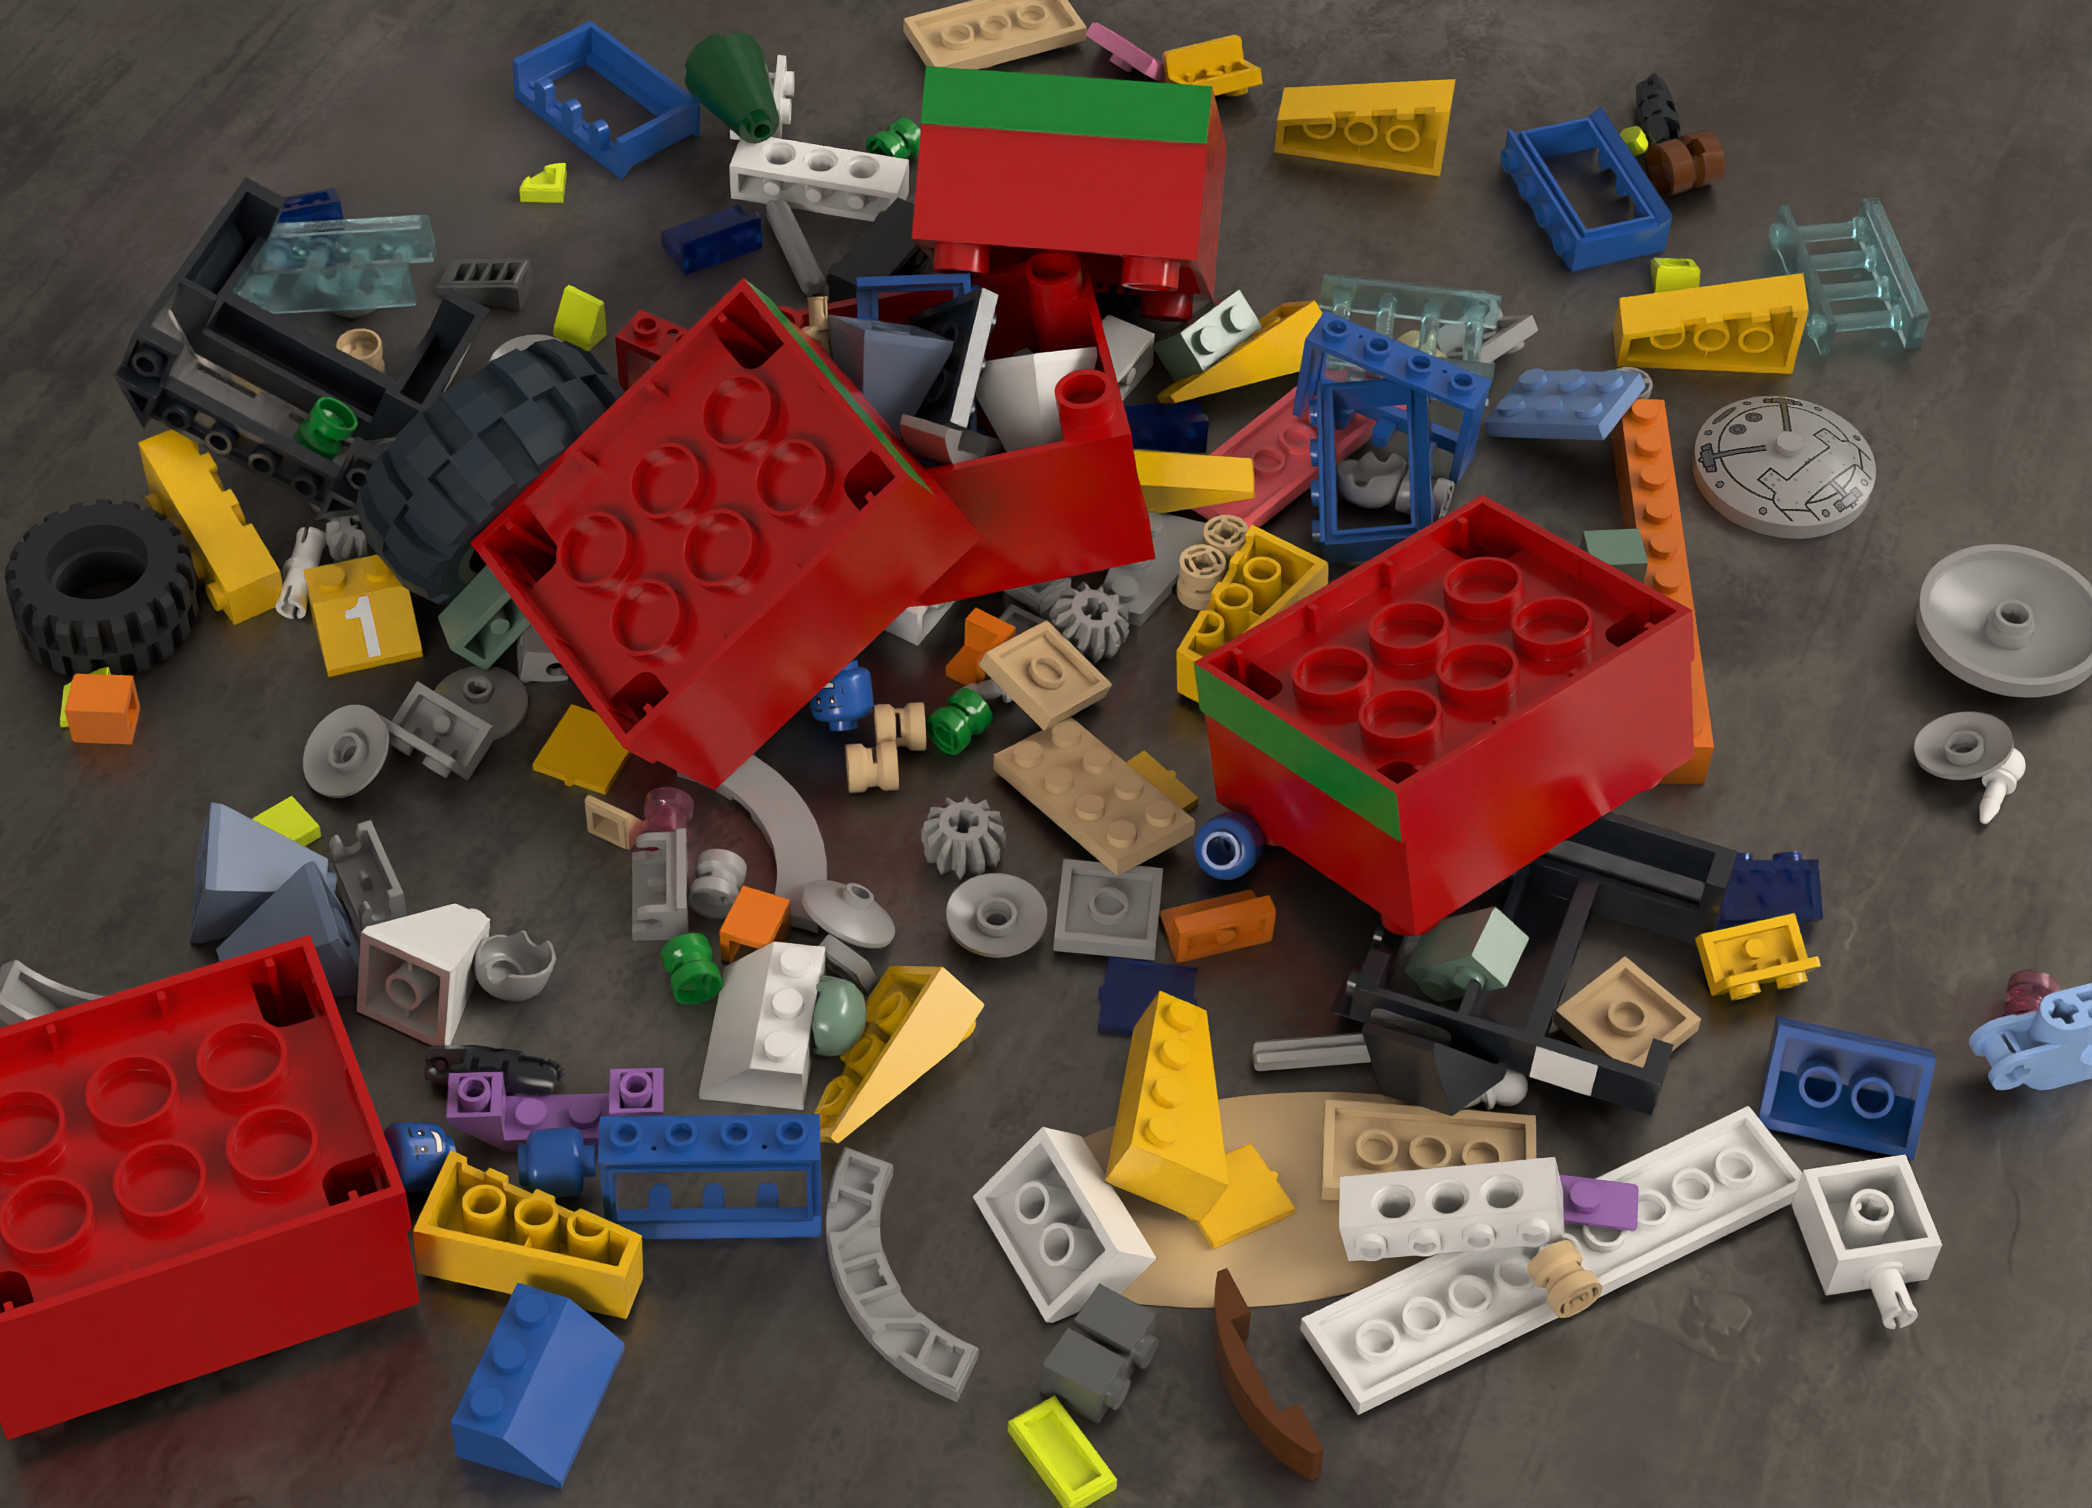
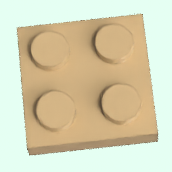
M1048 620L987 651L979 663V666L1044 731L1103 699L1112 686Z
M1626 956L1556 1009L1553 1019L1554 1024L1584 1049L1642 1068L1644 1067L1653 1038L1673 1044V1051L1698 1031L1701 1018Z

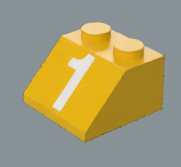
M378 554L303 570L310 610L328 677L423 657L409 589L402 586Z

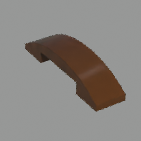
M1228 1268L1217 1272L1212 1331L1217 1363L1227 1391L1241 1417L1269 1451L1292 1470L1308 1480L1316 1479L1321 1475L1324 1450L1300 1404L1278 1411L1243 1344V1341L1248 1340L1251 1312Z

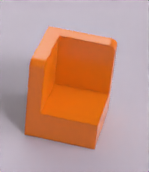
M975 607L965 619V645L947 664L946 676L965 686L971 683L979 684L981 681L992 679L979 666V663L987 651L1016 637V627Z
M75 674L65 707L72 740L77 743L132 745L140 712V703L133 676Z
M742 886L719 931L721 960L731 963L741 944L760 949L772 942L785 943L791 932L790 900Z

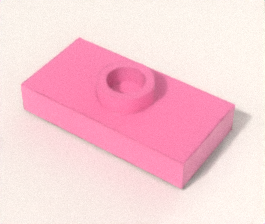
M1092 22L1085 35L1113 53L1109 59L1111 62L1129 73L1135 67L1145 75L1161 83L1165 82L1164 64L1114 31L1097 22Z

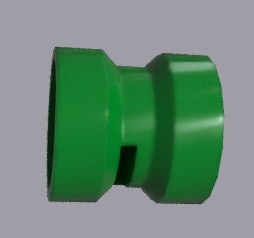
M900 117L888 125L886 132L879 131L869 137L866 141V151L871 154L908 159L909 161L919 156L921 131L913 121L906 117Z
M322 397L312 407L309 413L310 420L303 421L293 437L294 442L333 461L342 447L341 440H346L351 436L358 422L355 414L347 405L331 397Z
M968 688L957 690L947 699L946 708H937L925 719L926 732L938 748L950 755H958L970 744L972 735H980L992 724L993 716L989 706L980 695Z
M682 934L668 941L661 949L660 957L666 973L671 975L670 986L675 1000L684 1005H697L707 1002L717 996L723 987V980L718 966L712 962L714 954L709 940L702 934Z

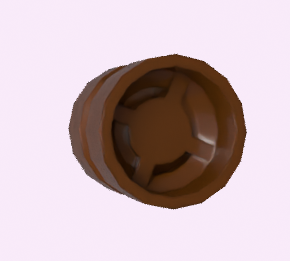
M1708 129L1683 135L1679 140L1675 138L1653 144L1646 152L1645 164L1648 178L1658 194L1663 198L1687 192L1692 187L1700 188L1720 182L1724 177L1725 156L1723 148L1715 134Z

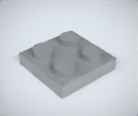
M1063 859L1053 951L1155 960L1163 868L1136 866L1116 876L1101 862Z

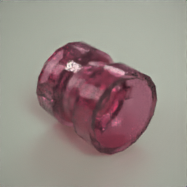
M661 787L650 791L645 798L643 810L646 819L643 820L640 826L639 835L653 832H676V829L686 828L688 847L690 828L687 825L692 821L694 813V801L691 796L682 790L672 787ZM657 847L643 848L647 851L659 850Z
M2022 970L2014 973L2008 981L2006 990L2008 1001L2003 1006L2001 1017L2012 1014L2018 1016L2037 1011L2044 997L2060 991V986L2054 978L2041 971Z

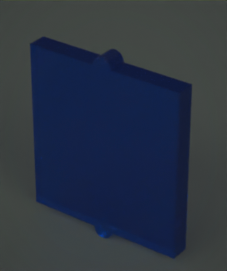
M1109 957L1105 984L1098 990V998L1102 1000L1098 1030L1132 1035L1134 1026L1159 991L1197 1006L1198 1001L1196 998H1193L1197 968Z

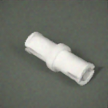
M302 527L298 530L292 556L285 561L282 575L285 580L275 607L279 614L289 619H294L297 607L296 616L298 619L305 616L309 599L303 570L319 567L322 552L327 543L325 533L314 527H309L306 539V528Z

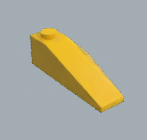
M1315 300L1281 304L1258 320L1262 328L1205 371L1184 379H1178L1159 393L1157 398L1160 403H1178L1299 372L1305 339L1323 313ZM1328 354L1327 362H1328L1329 360H1331L1329 354Z
M1134 449L1137 473L1147 511H1155L1160 514L1255 498L1252 458Z
M889 966L865 1002L868 1015L863 1034L852 1049L839 1057L846 1063L842 1075L833 1079L826 1086L814 1114H820V1142L837 1144L958 1047L975 1029V1019L985 1004L944 967Z

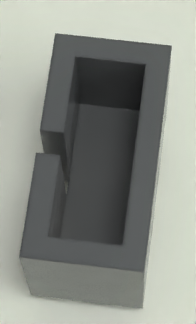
M1099 1283L1074 1319L1073 1325L1081 1329V1331L1077 1333L1067 1328L1043 1362L1040 1393L1048 1398L1055 1395L1063 1406L1098 1424L1109 1407L1116 1410L1121 1405L1130 1388L1131 1380L1129 1378L1136 1367L1139 1366L1144 1369L1152 1360L1159 1344V1339L1154 1337L1157 1314Z

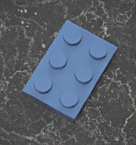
M1540 368L1526 370L1486 418L1484 425L1489 437L1604 440L1644 390L1645 384L1640 372H1620L1618 370L1598 372L1581 371L1579 369L1544 371Z

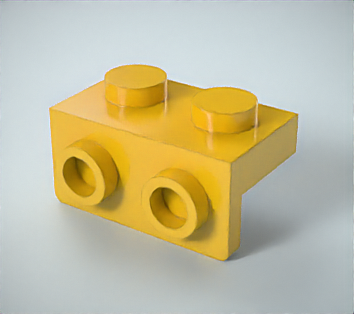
M1235 34L1163 53L1166 83L1212 86L1214 96L1221 94L1239 96L1246 94L1249 87L1262 84L1261 68L1244 60L1241 37Z
M1795 913L1708 932L1695 938L1711 996L1729 993L1731 1001L1761 993L1760 985L1776 982L1778 990L1807 983L1806 974L1821 967L1818 956L1807 957Z

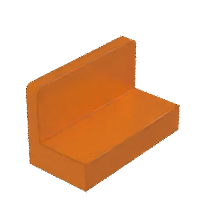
M1245 890L1161 910L1159 912V922L1178 964L1272 941L1276 909L1270 895L1256 898L1252 890Z

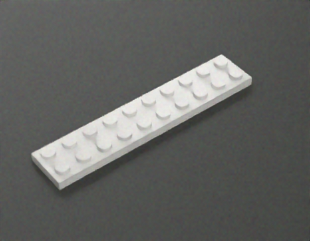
M1747 1106L1596 1178L1599 1180L1631 1183L1638 1186V1220L1635 1231L1564 1223V1240L1573 1242L1582 1256L1581 1266L1584 1270L1592 1271L1602 1285L1603 1289L1599 1296L1601 1297L1791 1204L1802 1172L1752 1109ZM1544 1244L1538 1247L1495 1248L1482 1252L1438 1253L1303 1317L1300 1330L1359 1415L1558 1318L1547 1302L1548 1292L1546 1288L1537 1287L1527 1272L1528 1264L1532 1258L1551 1244Z

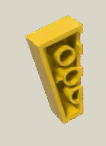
M1159 991L1133 1028L1104 1182L1200 1222L1229 1186L1207 1010Z
M450 1150L413 1229L417 1273L509 1294H512L517 1283L570 1298L583 1310L627 1319L643 1280L642 1235L580 1208L575 1212L557 1205L555 1203V1196L536 1189L532 1194L509 1183L508 1175L489 1168L486 1172L476 1169L467 1164V1157Z

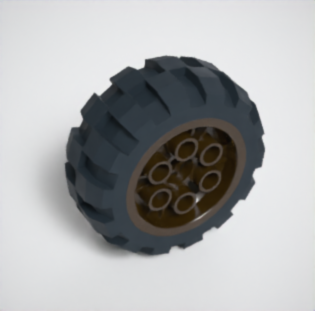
M556 339L537 341L525 350L520 351L516 348L490 361L486 367L471 376L467 375L442 393L441 397L424 412L418 413L396 435L397 439L375 460L366 474L367 483L359 489L357 498V509L367 542L403 587L436 604H450L486 566V563L472 546L471 542L535 479L548 469L625 391L598 358L591 352L566 340L563 342Z

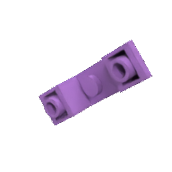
M664 1068L610 1069L609 1093L547 1096H506L503 1072L449 1073L447 1124L505 1152H518V1144L526 1143L527 1137L532 1130L574 1127L580 1130L584 1145H595V1150H598L600 1116H663Z

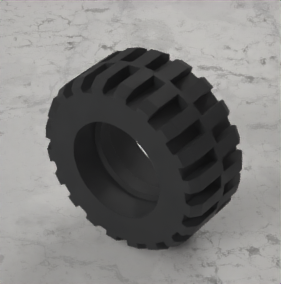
M110 499L96 500L94 505L84 506L83 502L70 505V510L61 514L55 511L45 516L42 525L34 524L23 535L24 542L18 541L9 556L10 561L5 568L4 578L7 585L8 600L20 641L26 650L32 652L33 658L47 667L52 665L54 671L69 677L73 673L90 674L105 667H109L111 675H123V673L136 670L137 674L150 669L151 663L158 659L160 662H163L174 653L173 646H181L190 635V628L197 622L199 615L198 604L200 602L192 556L187 540L181 535V530L167 518L164 520L162 514L149 507H146L143 511L140 509V505L134 502L123 500L120 505L113 504ZM127 580L135 582L125 591L102 599L88 600L71 597L80 589L100 581Z

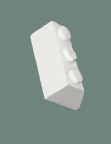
M772 942L724 967L723 987L718 996L699 1090V1099L798 1110L804 1109L814 1054L811 1051V1047H815L812 1022L815 1005L820 996L816 986L820 982V976L826 975L825 947Z
M1042 1127L973 1198L1046 1322L1054 1323L1079 1312L1099 1283L1121 1294L1157 1258L1112 1185L1104 1182L1106 1175L1082 1136Z

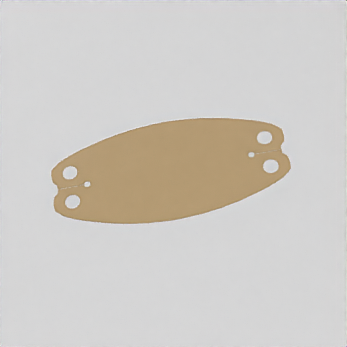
M1350 1092L1273 1093L1218 1100L1225 1154L1252 1143L1269 1170L1278 1173V1183L1294 1205L1295 1214L1213 1250L1194 1220L1190 1221L1186 1215L1112 1185L1157 1258L1120 1295L1140 1305L1213 1308L1217 1272L1228 1268L1248 1307L1295 1304L1358 1292L1432 1257L1416 1255L1382 1258L1377 1261H1348L1339 1230V1200L1321 1199L1323 1109L1325 1099L1417 1105L1381 1094ZM1469 1107L1462 1109V1110L1480 1111V1110L1473 1109V1108H1469ZM1115 1126L1083 1137L1105 1175Z

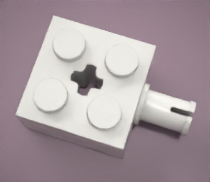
M1906 1155L1803 1170L1791 1206L1825 1295L1871 1289L1880 1310L1882 1322L1886 1328L1895 1329L1894 1317L1897 1318L1900 1328L1914 1322L1918 1317V1312L1912 1304L1905 1283L1927 1280L1929 1278L1942 1243Z

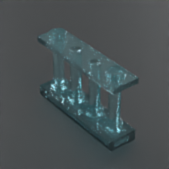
M1879 197L1862 199L1858 217H1854L1851 222L1803 226L1796 225L1789 205H1780L1776 224H1772L1770 227V244L1774 250L1777 249L1787 275L1804 274L1809 307L1806 319V332L1810 339H1814L1820 356L1829 355L1835 332L1891 327L1893 331L1898 332L1904 348L1921 347L1931 315ZM1854 239L1856 243L1860 244L1862 251L1809 255L1804 243ZM1866 268L1868 272H1872L1875 280L1821 285L1816 272ZM1878 297L1880 301L1885 302L1888 310L1834 315L1829 302Z
M429 214L276 224L261 260L263 266L261 271L253 272L238 295L273 314L416 306L417 297L409 264L434 262L438 254ZM343 263L347 266H337V264Z
M1323 274L1319 308L1330 309L1332 314L1347 320L1350 318V312L1377 315L1375 332L1389 338L1393 336L1395 317L1421 320L1418 350L1432 356H1436L1439 322L1466 325L1462 360L1440 359L1490 379L1493 384L1495 364L1482 363L1480 360L1484 328L1496 329L1502 294L1481 290H1464L1353 277L1346 274ZM1328 354L1324 375L1326 378L1338 383L1384 379L1380 375ZM1492 384L1488 390L1485 406L1489 405Z

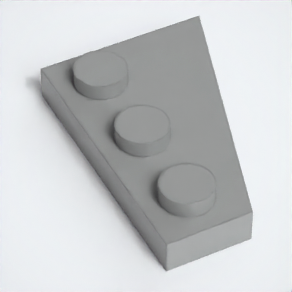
M1148 511L1156 559L1110 568L1103 584L1105 594L1108 596L1119 594V605L1129 608V618L1127 620L1129 624L1141 627L1172 593V586L1178 581L1180 555L1190 546L1203 544V527L1206 524L1205 522Z

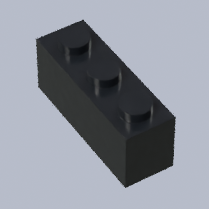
M897 197L886 211L879 212L873 225L865 234L858 236L854 240L850 250L844 257L831 265L826 276V284L829 286V303L856 298V277L918 275L931 259L912 240L915 204Z

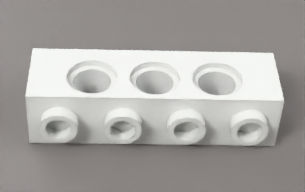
M773 137L754 144L745 142L740 138L730 163L731 198L767 204L770 200L776 201L782 198L793 209L874 222L879 212L886 211L897 197L906 201L909 193V160Z
M1548 1157L1340 1177L1339 1230L1348 1261H1377L1382 1258L1416 1255L1432 1256L1438 1253L1461 1251L1482 1252L1489 1249L1518 1246L1538 1247L1544 1244L1564 1241L1563 1190L1556 1158Z

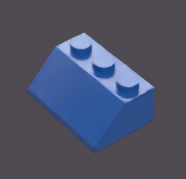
M1776 1016L1765 1064L1758 1118L1768 1129L1892 1156L1906 1155L1907 1159L1914 1160L1937 1058L1929 1048Z
M517 1283L450 1422L456 1456L561 1489L625 1350V1343L570 1298Z

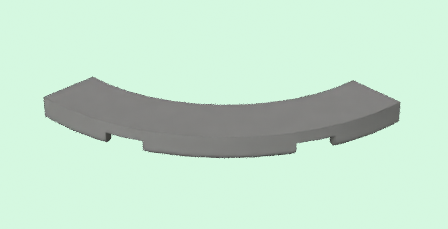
M752 755L714 791L725 796L730 801L735 799L751 813V819L763 833L769 846L772 847L777 872L774 895L790 900L791 926L818 933L820 926L808 915L801 901V894L808 883L815 880H827V858L818 825L808 806L796 790L777 771L758 757ZM677 771V777L694 781L705 786L704 784Z
M844 1147L835 1167L829 1188L826 1214L827 1253L831 1273L839 1296L856 1326L868 1342L888 1362L927 1389L957 1402L978 1360L979 1348L958 1339L940 1328L922 1312H917L901 1293V1287L892 1273L883 1251L880 1235L881 1210L887 1188L893 1177V1164Z

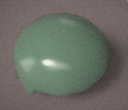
M821 975L820 982L816 986L820 996L815 1005L812 1022L815 1045L817 1047H811V1051L821 1056H840L856 1045L865 1030L868 1015L863 994L852 982L837 977Z

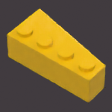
M1456 79L1284 88L1277 119L1274 152L1440 177Z
M1792 274L1619 298L1613 326L1616 367L1792 374L1809 311L1804 274Z
M172 429L138 442L150 494L144 497L145 505L162 514L164 520L167 518L181 530V535L187 540L190 548L196 580L202 579L205 582V589L216 611L223 609L232 623L236 625L275 608L283 588L280 570L252 523L246 525L244 514L232 490H224L217 474V465L210 453L207 452L200 455L198 443Z
M1251 525L1245 535L1243 547L1240 551L1236 550L1231 558L1229 570L1222 582L1218 581L1213 588L1208 606L1205 610L1199 612L1176 651L1177 692L1199 703L1194 662L1328 584V562Z

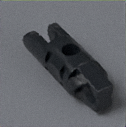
M1653 73L1646 80L1636 85L1637 112L1641 129L1649 142L1648 148L1653 144L1675 138L1679 140L1681 137L1680 123L1674 99L1665 81L1656 73Z
M472 1044L432 1046L427 1051L425 1080L448 1086L449 1073L503 1072L506 1096H518V1094H539V1096L543 1094L547 1096L548 1093L551 1094L559 1086L565 1074L563 1073L564 1068L561 1067V1063L558 1064L556 1060L552 1061L550 1058L545 1060L543 1057L526 1056L520 1050Z

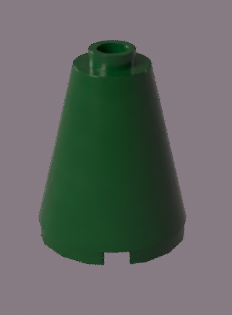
M732 31L734 35L720 37L718 33L710 35L697 44L686 59L684 67L687 72L684 81L688 91L698 102L745 142L754 144L766 141L776 132L779 125V117L762 47L753 36L742 31Z

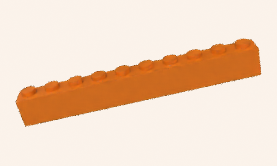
M1636 399L1615 425L1611 435L1623 529L1639 528L1648 561L1644 584L1693 610L1694 660L1691 661L1694 758L1664 776L1659 784L1704 785L1714 750V742L1665 401L1659 399Z

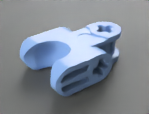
M2092 983L2051 993L2044 997L2037 1011L2018 1016L2012 1014L1994 1019L1979 1027L1969 1039V1046L1975 1055L1985 1056L1991 1066L1988 1079L1995 1089L2008 1090L2024 1083L2033 1089L2050 1090L2092 1079Z

